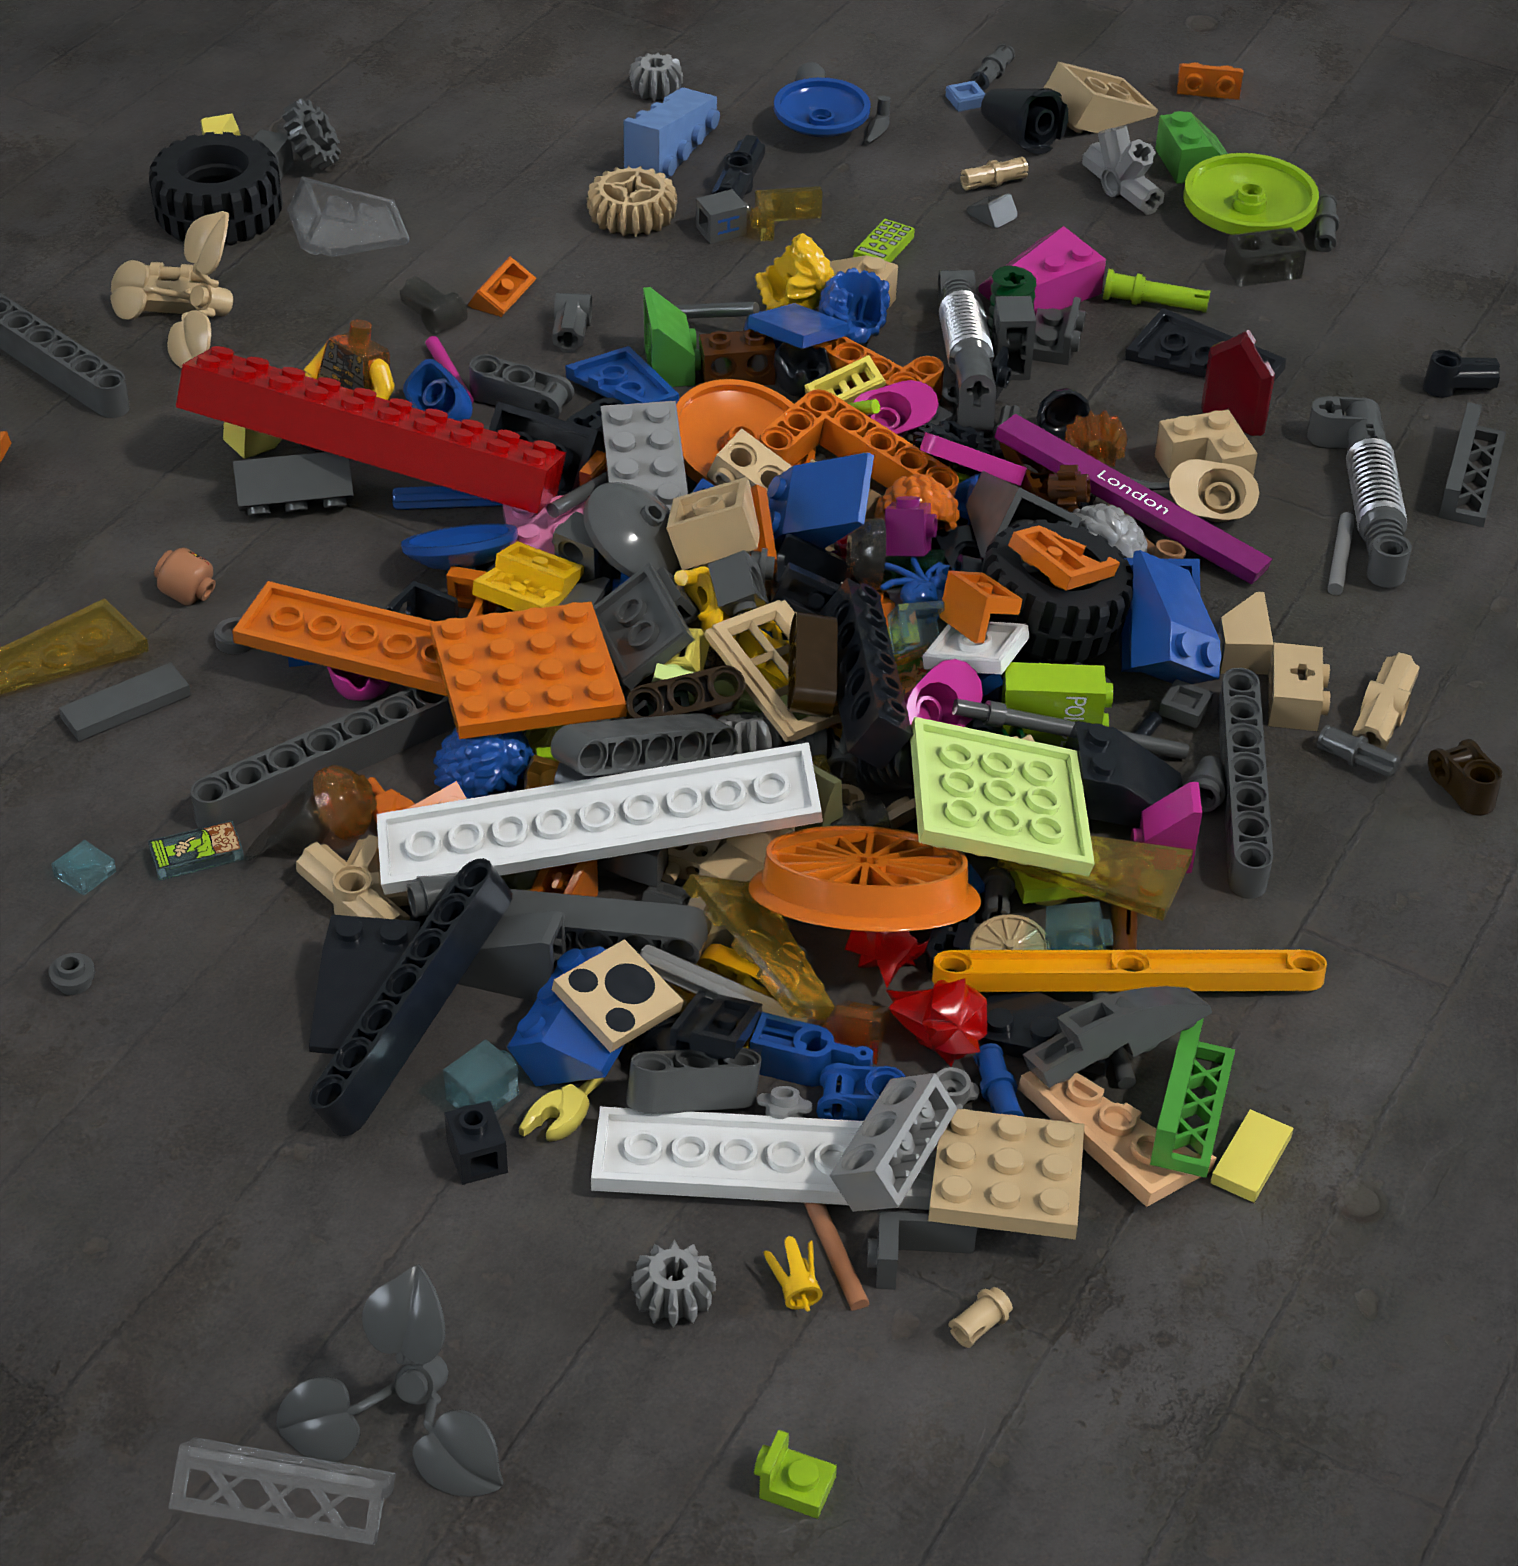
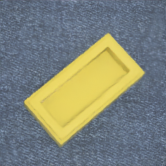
M1250 1109L1213 1171L1210 1183L1255 1203L1292 1137L1293 1127Z

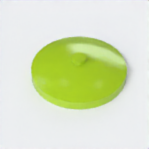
M1230 153L1208 158L1194 166L1186 177L1183 198L1190 213L1213 229L1242 237L1270 238L1296 232L1309 224L1317 211L1319 191L1314 180L1305 171L1287 161L1254 153Z

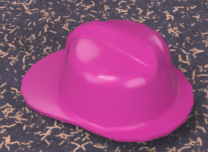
M913 380L901 381L860 394L854 400V402L878 400L880 404L879 413L867 416L902 438L908 431L928 423L936 415L939 405L937 394L930 386Z
M957 659L940 662L914 688L904 695L910 724H912L914 717L965 727L973 718L953 715V702L958 698L981 703L983 696L982 684L976 670L967 662Z

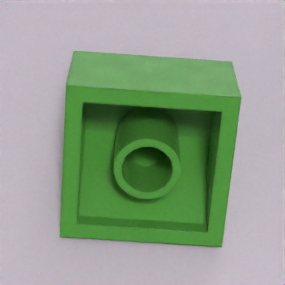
M1177 111L1172 114L1160 115L1155 150L1176 184L1185 183L1189 171L1198 163L1214 156L1228 154L1217 136L1191 112Z
M644 287V349L647 364L671 387L695 385V371H701L700 349H696L695 328H689L684 312L651 287Z

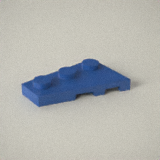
M630 346L565 366L567 379L607 398H616L624 404L676 401L677 404L680 399L679 393Z

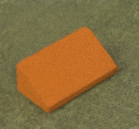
M510 256L479 288L468 303V306L502 317L537 278Z

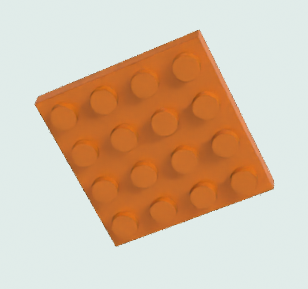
M592 601L572 602L567 605L543 608L533 607L527 610L489 613L481 616L449 618L430 622L431 638L459 739L626 717V701Z

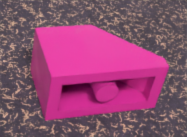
M1199 782L1187 783L1142 811L1139 828H1132L1131 849L1140 852L1144 856V872L1192 873L1202 817Z

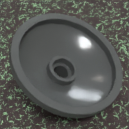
M622 482L604 483L588 496L583 509L586 530L600 554L617 570L629 577L648 563L656 570L663 566L673 576L678 570H682L666 529L670 509L660 499L643 488Z

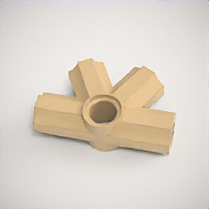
M368 835L365 839H359L347 862L326 844L320 845L318 842L306 847L302 856L296 861L297 872L333 903L335 915L410 920V916L399 908V906L410 905L407 891L384 895L381 886L377 836Z

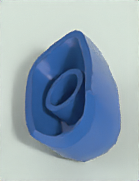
M426 359L422 361L406 379L403 391L407 401L412 403L413 408L426 411V409L441 410L448 414V418L461 422L464 419L471 418L473 407L468 392L436 360Z

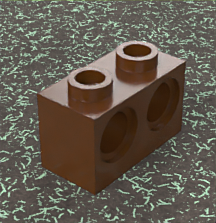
M751 329L699 334L701 371L699 372L702 383L721 379H737L760 385L775 384L774 354L776 347L772 337Z

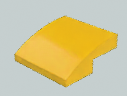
M517 541L496 553L495 568L473 581L472 595L513 611L527 610L533 607L558 606L578 583L584 573L585 566Z

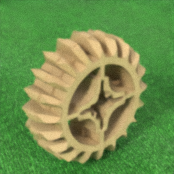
M628 166L627 169L615 167L613 172L604 171L602 176L595 177L594 182L589 184L587 209H589L592 222L598 224L600 229H609L611 234L620 232L622 236L626 234L637 236L639 233L650 235L651 230L661 231L662 226L670 225V220L675 218L677 193H675L672 180L665 178L664 173L655 174V170L652 168L643 170L642 166L638 168H630Z

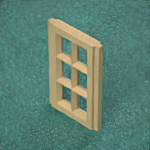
M777 600L714 624L712 628L705 630L704 637L726 665L735 667L742 673L745 679V690L784 741L793 742L840 723L841 717L838 705L834 706L831 718L811 715L798 721L792 712H788L787 706L780 698L788 694V685L774 690L756 667L759 664L772 660L788 680V665L781 656L789 653V644L775 649L758 628L760 625L774 621L789 640L791 622L795 612L786 600ZM749 630L766 653L750 659L733 636Z

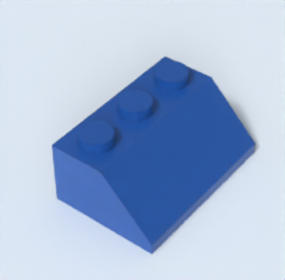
M601 946L580 950L577 948L571 949L558 959L556 969L547 983L538 991L536 1001L527 1015L518 1023L517 1031L507 1046V1049L536 1087L605 1078L624 1047L623 1045L610 1053L552 991L554 979L605 951L606 949Z

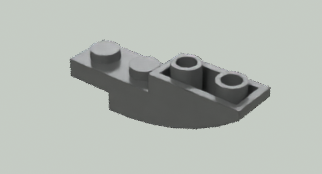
M1158 986L1126 990L1095 999L1058 1016L1057 1020L1062 1032L1024 1053L1023 1056L1028 1069L1050 1088L1057 1083L1069 1080L1074 1073L1090 1064L1109 1057L1120 1047H1123L1133 1057L1149 1052L1160 1042L1182 1030L1193 1027L1197 1021L1213 1012L1210 1005L1189 988Z

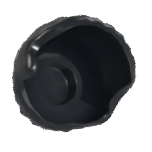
M782 343L775 351L774 369L776 379L780 387L792 396L803 397L806 395L804 385L833 372L827 350L824 347L815 349L810 346L801 349L788 343Z

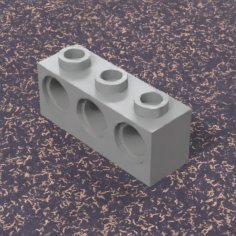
M936 1073L890 1079L829 1175L853 1212L899 1207L957 1111V1107Z

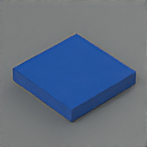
M792 303L748 315L747 327L758 333L803 349L848 335L849 323Z

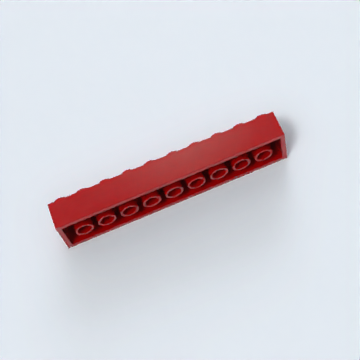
M213 346L182 365L176 408L538 514L557 495L566 452L556 450V445L542 440H536L534 443L522 440L518 433L509 430H498V432L484 428L483 423L475 420L464 419L462 422L448 418L446 412L437 409H426V411L416 409L407 400L392 398L389 401L376 397V392L369 389L355 388L352 390L341 387V383L332 378L321 377L317 380L305 376V372L298 368H276L270 366L268 360L260 357H247L246 359L235 356L234 351L226 347Z

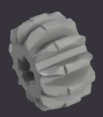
M658 52L655 55L646 53L645 57H636L635 62L631 64V70L629 71L631 87H633V93L641 95L642 99L664 100V97L682 87L683 73L678 59L672 58L670 54L660 55Z
M743 711L742 713H730L728 716H721L717 719L737 731L738 745L733 755L782 747L784 739L763 712Z
M673 1240L669 1249L666 1250L654 1244L650 1252L651 1256H639V1261L636 1263V1271H634V1276L631 1278L632 1291H634L636 1296V1305L639 1308V1312L649 1311L653 1324L664 1317L668 1318L673 1328L678 1322V1318L682 1317L694 1324L697 1318V1311L708 1312L713 1292L716 1291V1277L712 1271L709 1256H698V1251L694 1244L684 1250L679 1249L675 1240Z

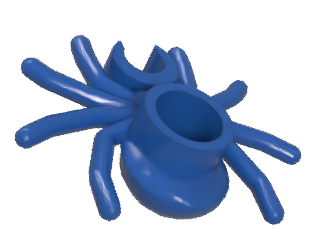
M917 556L911 557V565L915 573L898 565L885 562L883 564L884 569L905 577L891 579L880 586V590L885 591L893 586L904 585L900 590V599L903 602L905 611L918 618H927L924 621L925 625H931L940 618L939 612L950 565H943L942 562H938L924 574L918 563ZM937 605L938 607H937V609H936L934 615H932L933 612H934L935 606Z

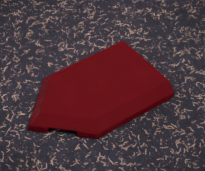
M1248 329L1229 340L1219 342L1210 347L1201 409L1203 413L1229 410L1244 433L1251 436H1262L1266 429L1275 372L1268 361L1264 362L1254 346L1256 340Z

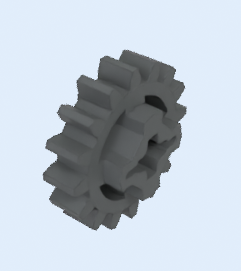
M303 98L286 106L282 118L287 123L283 125V128L286 130L288 140L293 142L295 152L303 158V161L305 163L310 161L314 169L319 167L320 170H324L339 161L338 155L341 154V150L336 145L340 141L337 139L335 129L328 122V116L320 111L318 106L313 108L310 100L304 101Z

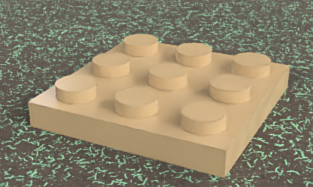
M957 1109L938 1141L928 1221L1076 1240L1085 1124Z

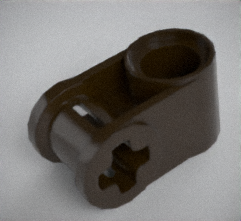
M1465 739L1459 742L1457 747L1448 750L1437 748L1429 752L1428 767L1431 776L1435 782L1441 785L1453 797L1461 809L1472 815L1480 816L1493 812L1502 780V770L1491 761L1474 740Z

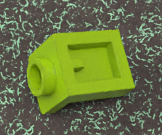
M778 1430L771 1447L764 1444L755 1463L754 1475L760 1477L759 1499L818 1519L835 1481L837 1465L789 1449V1433Z

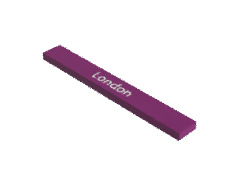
M1014 414L997 427L994 436L996 440L1056 474L1057 471H1060V465H1078L1081 474H1089L1091 494L1111 505L1120 507L1128 515L1242 580L1253 584L1268 570L1272 562V558L1021 416Z

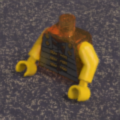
M352 320L349 332L331 337L304 368L305 376L317 380L321 377L332 378L339 381L341 387L352 390L355 388L369 389L376 392V397L389 401L395 388L390 371V353L387 348L371 340L372 324L365 320Z

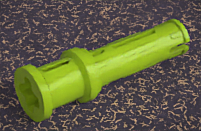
M1108 269L1103 300H1108L1112 297L1129 300L1132 305L1141 304V301L1203 311V313L1207 311L1210 290L1205 291L1147 281L1143 274L1129 276L1117 274L1114 272V269Z

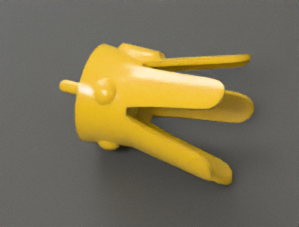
M788 1236L785 1239V1248L791 1276H787L770 1251H764V1257L782 1287L786 1307L794 1310L805 1308L809 1312L810 1306L817 1303L823 1295L815 1278L813 1241L811 1240L808 1243L807 1263V1260L801 1256L796 1240L792 1236Z

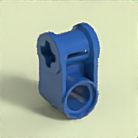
M845 1063L827 1065L820 1074L823 1097L818 1100L817 1115L820 1119L864 1121L889 1080L906 1076L902 1071L891 1066H857ZM839 1076L842 1077L841 1085H837V1078ZM837 1103L842 1104L840 1112L836 1111Z

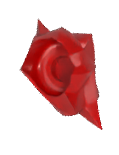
M851 930L844 950L861 954L859 968L879 966L886 988H888L897 971L903 965L915 966L913 960L925 952L929 940L918 943L917 939L911 936L909 931L873 932Z
M965 978L950 983L946 980H939L935 983L933 989L894 991L885 989L893 1002L888 1007L890 1012L903 1026L915 1035L921 1045L935 1051L950 1067H952L955 1059H961L967 1054L980 1052L978 1042L987 1034V999L979 991L966 984Z

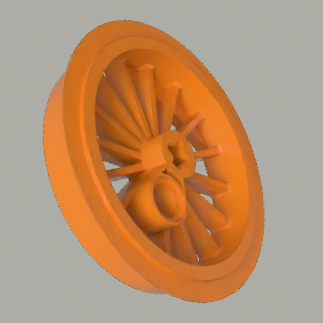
M823 826L783 834L768 844L764 868L756 873L748 884L751 897L763 907L777 914L814 925L856 931L900 932L947 926L972 916L981 905L979 893L968 883V860L964 853L919 843L918 833L872 826Z

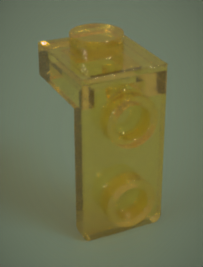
M815 186L755 190V208H751L750 218L752 228L758 229L760 241L774 240V221L821 218L822 188Z

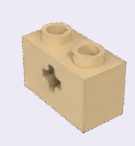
M1274 642L1268 672V726L1311 731L1318 730L1320 716L1328 715L1330 707V691L1323 690V688L1328 687L1330 664H1323V647Z

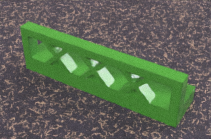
M1202 1018L1193 1027L1181 1031L1156 1130L1150 1165L1207 1178L1235 1049L1199 1042L1204 1020ZM1195 1058L1222 1063V1065L1206 1070ZM1204 1085L1212 1095L1199 1099L1191 1089ZM1197 1114L1206 1125L1192 1129L1184 1119ZM1190 1144L1200 1154L1201 1159L1173 1153V1150Z

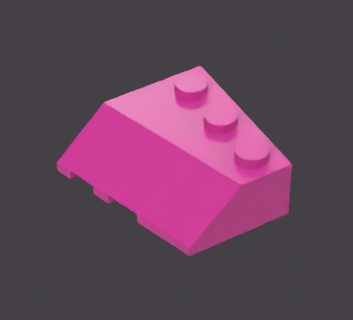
M1063 226L1040 238L1005 266L1024 268L1036 278L1035 300L1033 302L1036 317L1038 308L1061 310L1071 306L1074 297H1080L1082 302L1102 294L1106 259ZM992 276L981 283L978 289L989 301L992 295L991 285L994 282Z

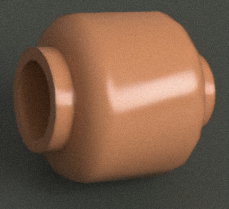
M185 547L165 552L154 570V576L157 578V588L184 606H189L198 599L205 601L215 588L216 581L212 579V564Z

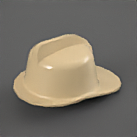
M1201 459L1188 460L1175 468L1169 481L1170 494L1178 506L1196 516L1204 517L1209 521L1217 523L1238 520L1250 514L1256 507L1259 498L1258 483L1253 475L1243 467L1233 464Z

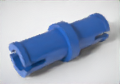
M993 1043L980 1046V1052L975 1053L973 1058L982 1079L980 1083L981 1094L984 1100L989 1102L992 1113L1024 1117L1016 1096L1018 1085L1014 1075L1008 1072L1001 1047Z

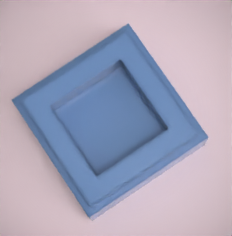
M975 81L946 86L945 96L958 112L981 108L982 100L986 94Z

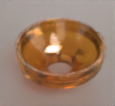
M331 765L319 769L313 778V792L320 814L330 830L340 839L345 841L357 839L367 832L372 820L373 811L377 807V801L373 795L370 782L363 774L358 775L340 765Z

